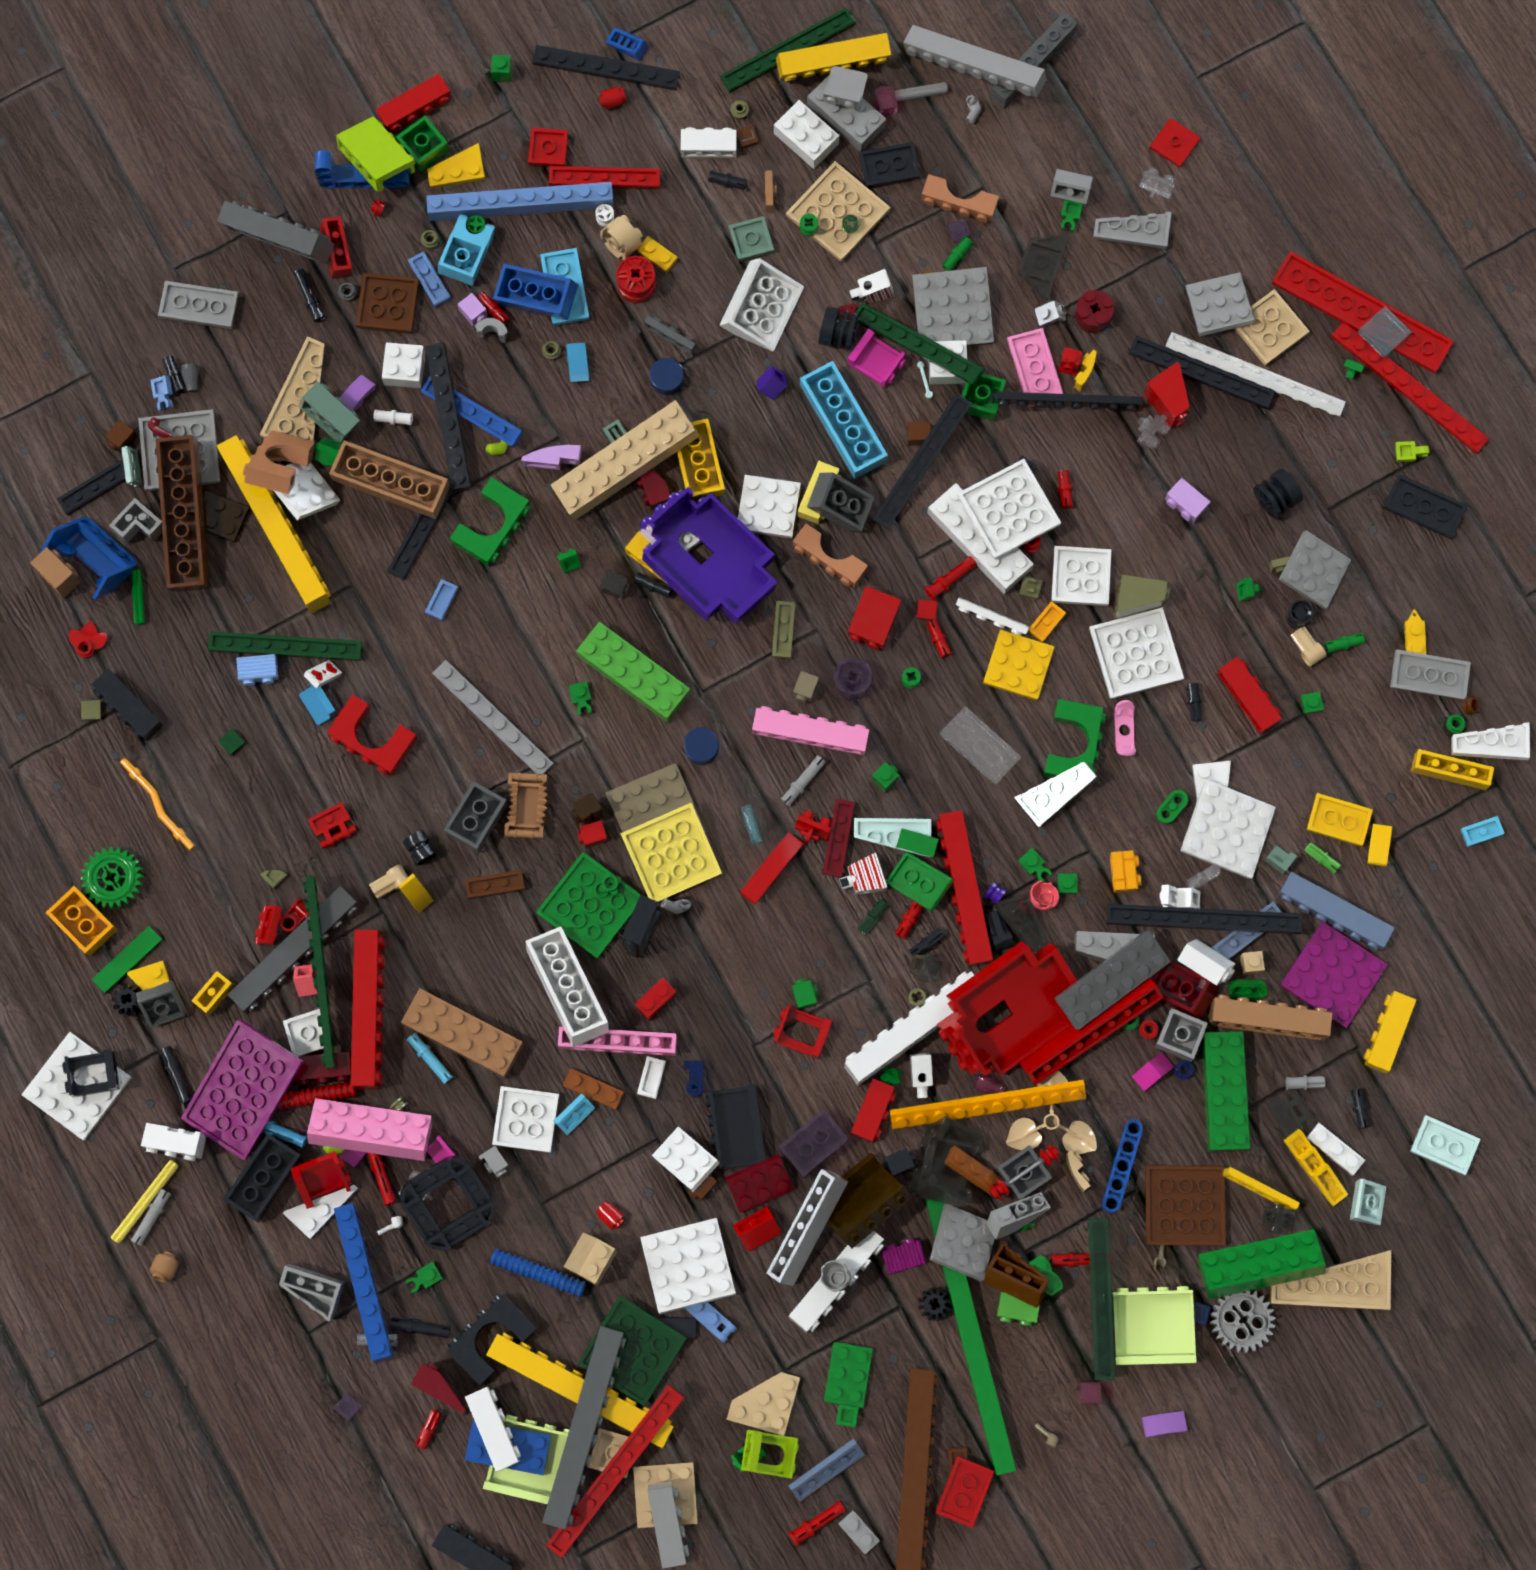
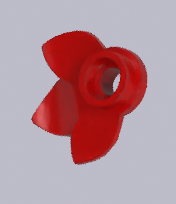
M89 621L83 626L81 631L71 629L69 640L76 647V653L80 657L89 658L94 654L95 650L101 649L105 645L107 633H98L95 625ZM85 646L89 647L87 652L82 651Z

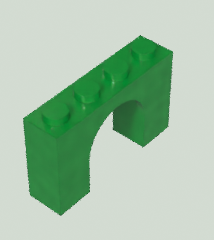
M492 477L481 491L482 498L500 508L505 514L502 528L495 534L484 536L475 533L460 523L450 537L451 544L488 567L491 563H495L498 560L500 550L508 545L510 535L518 530L521 524L519 523L520 520L526 517L531 510L528 499Z
M1058 699L1053 722L1074 725L1080 728L1087 737L1088 747L1082 755L1075 758L1048 754L1043 777L1054 778L1083 762H1086L1092 771L1096 773L1093 763L1098 761L1099 750H1096L1097 743H1101L1103 732H1099L1100 725H1104L1106 714L1103 713V707Z

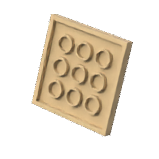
M834 161L786 212V216L800 227V219L803 215H815L818 219V231L811 237L842 262L890 211V206Z

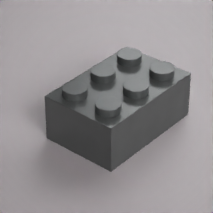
M833 472L819 473L807 508L847 531H862L874 496Z
M473 781L446 825L444 832L447 836L479 853L506 809L508 802L503 797Z

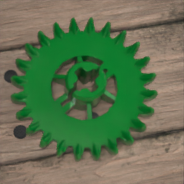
M112 846L109 848V852L105 848H102V854L95 851L96 857L89 856L91 862H85L84 865L87 869L81 870L85 874V876L80 877L81 881H85L81 888H87L84 895L91 894L89 901L92 902L96 899V906H99L102 902L104 909L109 904L113 910L115 903L119 908H122V901L129 905L127 898L135 900L132 893H140L136 886H143L138 881V879L144 878L143 875L138 874V872L143 871V868L136 867L140 861H133L135 855L131 854L128 856V850L121 853V847H118L115 852ZM109 864H117V866L113 869L109 867ZM120 866L124 869L125 876L118 872ZM103 869L102 876L98 877L100 870ZM107 870H108L112 875L115 876V877H114L115 883H113L112 881H110V880H111V877H110L111 875L107 872ZM98 880H103L106 884L103 889L100 887ZM109 887L115 889V891H106V890H107Z

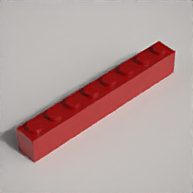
M960 810L939 814L936 826L938 832L941 831L943 839H940L941 849L946 852V857L944 858L945 869H949V877L954 880L949 888L953 887L954 895H951L952 904L957 906L958 913L955 914L956 923L961 925L962 932H959L961 944H964L966 951H963L964 962H968L969 967L992 963L993 957L963 812Z
M1149 977L1079 1030H1075L1073 1025H1070L1019 1062L1024 1073L1034 1085H1037L1162 1000L1163 996L1158 986Z

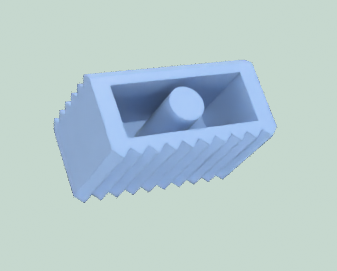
M275 654L237 658L238 680L244 686L255 685V682L272 684L274 680H279L277 657Z

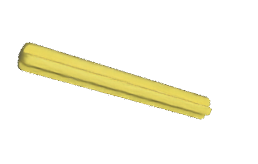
M169 1160L111 1236L112 1240L116 1243L122 1242L158 1195L160 1189L164 1187L179 1167L177 1163Z

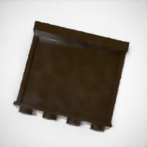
M870 1153L842 1176L848 1183L827 1224L853 1249L913 1199L905 1186L901 1185L878 1162L875 1156Z

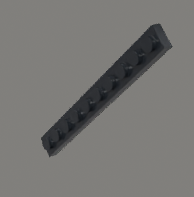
M1107 904L1106 925L1302 934L1303 914Z

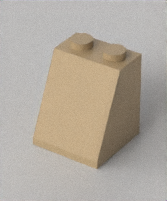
M583 1232L564 1268L598 1286L617 1251L603 1241Z

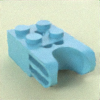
M460 214L438 263V273L473 286L494 236L495 226L487 224L481 233L472 234L466 229L468 217Z

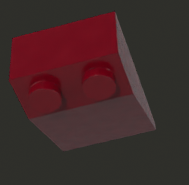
M1173 961L1157 971L1152 977V980L1158 986L1163 996L1161 1001L1201 1020L1219 989L1217 985L1200 974Z
M430 1362L427 1365L422 1363L411 1385L450 1407L467 1414L469 1410L445 1375L439 1372L441 1368Z

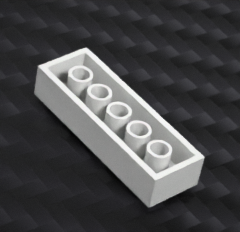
M955 483L928 507L927 514L968 557L971 556L975 560L978 568L1005 594L1032 570L1033 563L1018 547L995 560L993 559L957 496L963 490Z
M562 927L526 940L527 953L572 1047L608 1033V1021Z
M875 1231L853 1249L847 1245L836 1259L845 1263L850 1270L851 1280L849 1286H852L857 1280V1272L860 1269L864 1271L871 1263L869 1258L872 1254L877 1256L884 1246L882 1244L884 1239ZM820 1278L791 1312L789 1319L806 1333L809 1330L813 1332L820 1324L818 1319L822 1315L826 1317L833 1308L832 1302L834 1300L839 1301L846 1291H830L822 1284Z

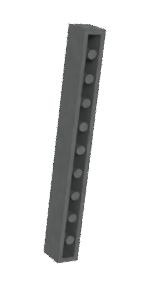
M600 1326L542 1523L565 1530L567 1526L571 1527L574 1515L571 1512L573 1506L577 1507L580 1495L577 1492L579 1486L583 1487L586 1475L583 1474L585 1466L589 1467L592 1455H589L591 1447H595L598 1437L594 1434L596 1428H600L603 1421V1416L600 1415L602 1407L606 1408L609 1396H606L608 1388L612 1389L615 1380L612 1373L614 1369H618L621 1359L618 1357L620 1349H624L626 1343L623 1332Z

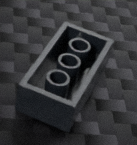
M267 1134L223 1200L259 1223L292 1175L291 1168L298 1166L303 1156L270 1134Z

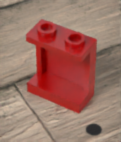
M336 1151L291 1168L293 1179L307 1209L314 1207L313 1199L343 1187L346 1188L347 1192L351 1191L349 1185L352 1183L349 1172H344L343 1169L346 1168L342 1157L338 1158Z

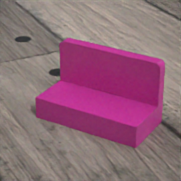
M437 1136V1140L427 1148V1153L436 1163L446 1157L455 1156L440 1136Z

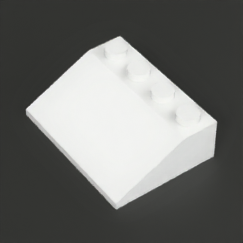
M760 258L751 260L719 326L738 337L774 351L804 286Z

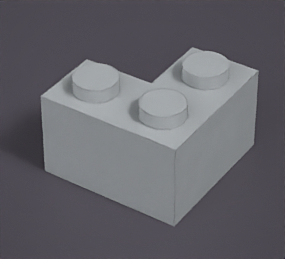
M136 498L109 525L112 531L126 543L139 530L153 542L163 532L162 521Z

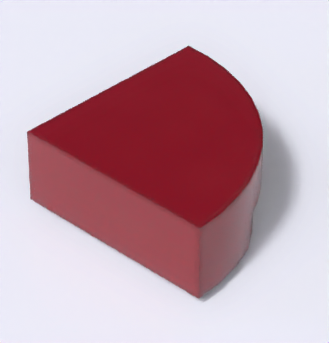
M848 304L838 307L840 309V317L843 318L846 310L850 311L849 320H851L853 313L857 311L859 306Z

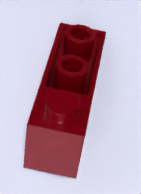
M650 469L636 479L639 489L643 488L645 495H642L646 506H650L651 511L655 510L658 505H664L671 494L666 481L655 471Z

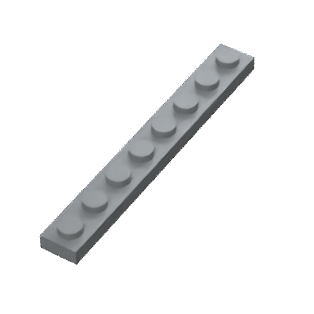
M447 660L432 673L535 774H545L554 765Z

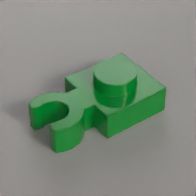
M1070 200L1064 201L1061 218L1065 220L1061 223L1062 231L1065 225H1070V233L1074 232V221L1079 222L1083 203Z
M587 681L568 685L573 705L579 704L577 707L578 716L582 717L581 710L583 708L588 709L589 715L592 714L590 705L586 703L592 701Z
M1033 848L1018 860V863L1030 876L1034 872L1037 874L1038 881H1045L1041 877L1042 873H1046L1049 877L1052 875L1048 868L1042 867L1045 861Z
M432 1261L417 1270L418 1277L407 1279L406 1284L415 1282L416 1287L411 1290V1293H416L421 1285H424L425 1289L443 1278Z

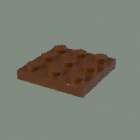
M363 273L356 327L412 333L419 278Z

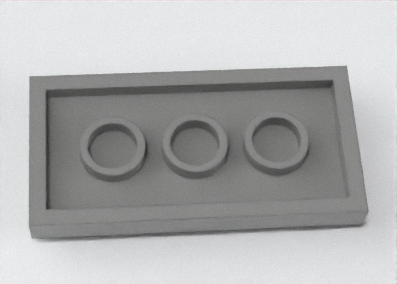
M165 281L158 317L232 329L239 293L237 291Z
M1397 649L1394 655L1390 688L1464 700L1467 695L1471 662Z

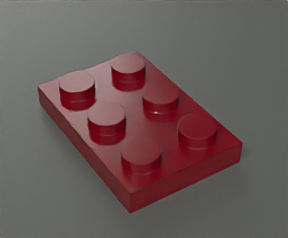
M779 1154L725 1177L739 1213L794 1190Z

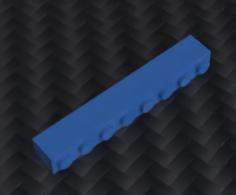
M353 1203L334 1208L371 1360L374 1364L394 1359L357 1208Z

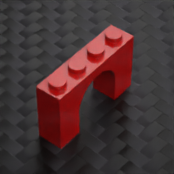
M352 694L328 729L329 740L336 745L343 744L346 746L345 750L352 755L357 753L366 764H374L383 775L386 776L388 773L393 776L417 741V735L404 726L399 725L384 746L375 749L362 746L357 740V729L371 708L369 704Z

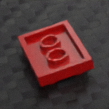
M956 1456L935 1513L973 1528L995 1471Z

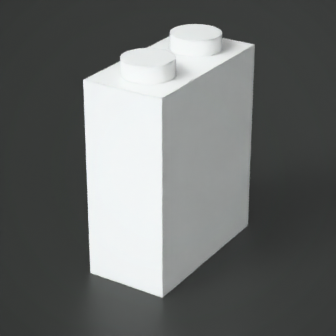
M1198 939L1187 943L1177 959L1215 985L1230 980L1235 972L1233 970L1234 962Z

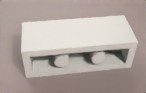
M692 127L681 129V157L736 158V130L732 128L714 130L709 127L704 129Z

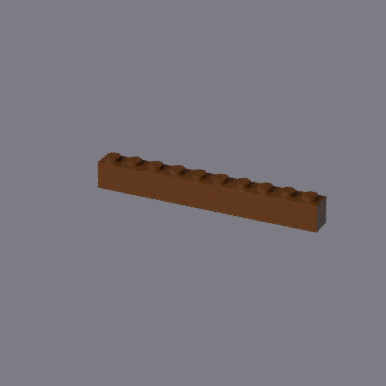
M910 1369L896 1570L925 1569V1558H922V1550H926L927 1538L923 1537V1529L928 1527V1517H924L925 1509H929V1497L926 1496V1488L930 1489L931 1476H927L928 1468H932V1456H929V1448H933L934 1436L930 1435V1429L935 1426V1415H931L932 1407H936V1395H933V1387H937L938 1375H934L935 1370Z

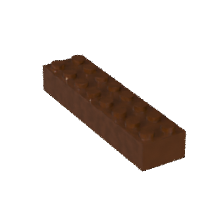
M194 435L157 438L156 452L167 589L182 591L210 588L198 438Z

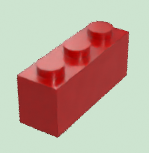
M341 216L323 218L320 225L321 234L328 236L329 241L334 243L328 259L331 279L349 277L352 265Z
M874 1078L872 1079L850 1135L873 1143L874 1139L878 1140L882 1131L879 1125L881 1121H886L889 1113L886 1108L888 1103H893L896 1093L893 1092L895 1087Z

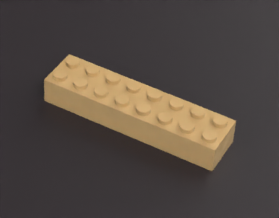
M675 400L552 483L551 487L568 514L576 520L700 435L682 407Z

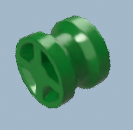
M805 214L801 217L800 231L803 235L813 236L817 233L818 219L815 215Z
M478 215L472 216L467 220L468 232L472 234L481 233L486 226L484 219Z
M914 667L905 669L902 674L903 686L908 689L918 687L921 680L920 671Z

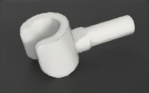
M402 1216L392 1217V1224L378 1230V1235L392 1229L401 1228L403 1226Z

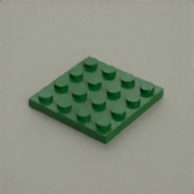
M582 852L536 911V914L553 927H562L569 939L598 960L631 917L640 894L622 880L618 885V893L616 895H612L607 891L602 892L600 885L603 882V875L608 873L611 876H616Z

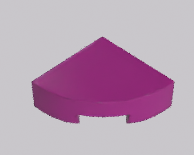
M346 1150L339 1156L356 1168L367 1152Z

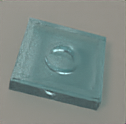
M1384 306L1358 330V333L1385 358L1411 334V331Z

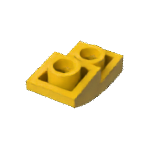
M1094 349L1090 354L1086 353L1080 361L1082 362L1080 368L1082 371L1074 379L1076 381L1074 388L1079 392L1087 383L1093 370L1096 358V351Z
M1373 824L1367 864L1387 866L1392 826Z

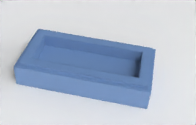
M441 579L425 610V614L443 621L459 587Z

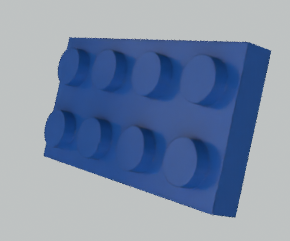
M473 1420L465 1460L493 1466L478 1427ZM510 1428L513 1435L511 1442L513 1447L517 1445L521 1457L518 1458L519 1463L507 1469L544 1476L552 1435Z

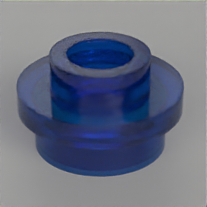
M1181 1060L1176 1063L1174 1074L1177 1078L1187 1080L1193 1075L1194 1068L1190 1062ZM1181 1067H1185L1187 1069L1186 1074H1182L1180 1072Z

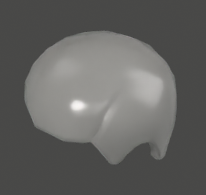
M832 1260L826 1262L821 1267V1282L828 1290L833 1292L843 1291L849 1285L851 1273L845 1263Z

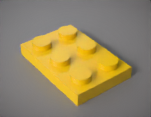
M1317 793L1306 831L1362 847L1373 809Z

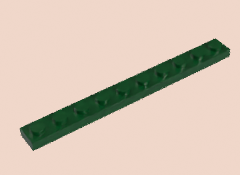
M310 875L306 876V882H303L304 893H308V901H305L306 912H310V920H307L308 931H312V939H309L310 950H314V958H311L312 969H316V977H313L314 988L318 989V996H315L316 1007L320 1008V1015L317 1016L318 1027H322V1035H319L320 1046H324V1054H321L322 1065L326 1066V1069L329 1071L336 1070L317 882L315 876Z

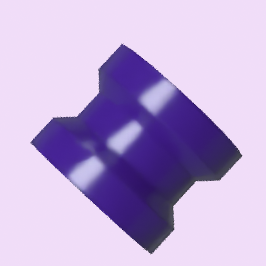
M994 882L984 897L991 899L993 904L997 906L1007 890L1000 888L998 883Z

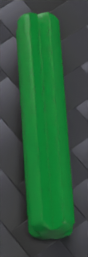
M132 570L135 625L145 624L142 572L141 570Z

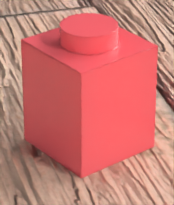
M312 964L296 966L294 969L293 981L299 997L318 994V989L314 988L313 977H316V969H312Z

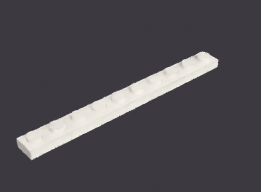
M1171 332L1166 343V347L1171 350L1181 352L1191 358L1201 360L1206 364L1273 389L1279 394L1288 395L1294 400L1308 403L1314 408L1323 409L1331 415L1340 416L1346 401Z

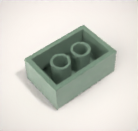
M318 381L302 397L298 406L329 436L340 443L356 429L360 421L358 415L353 410H348L339 397H334L330 393V389Z

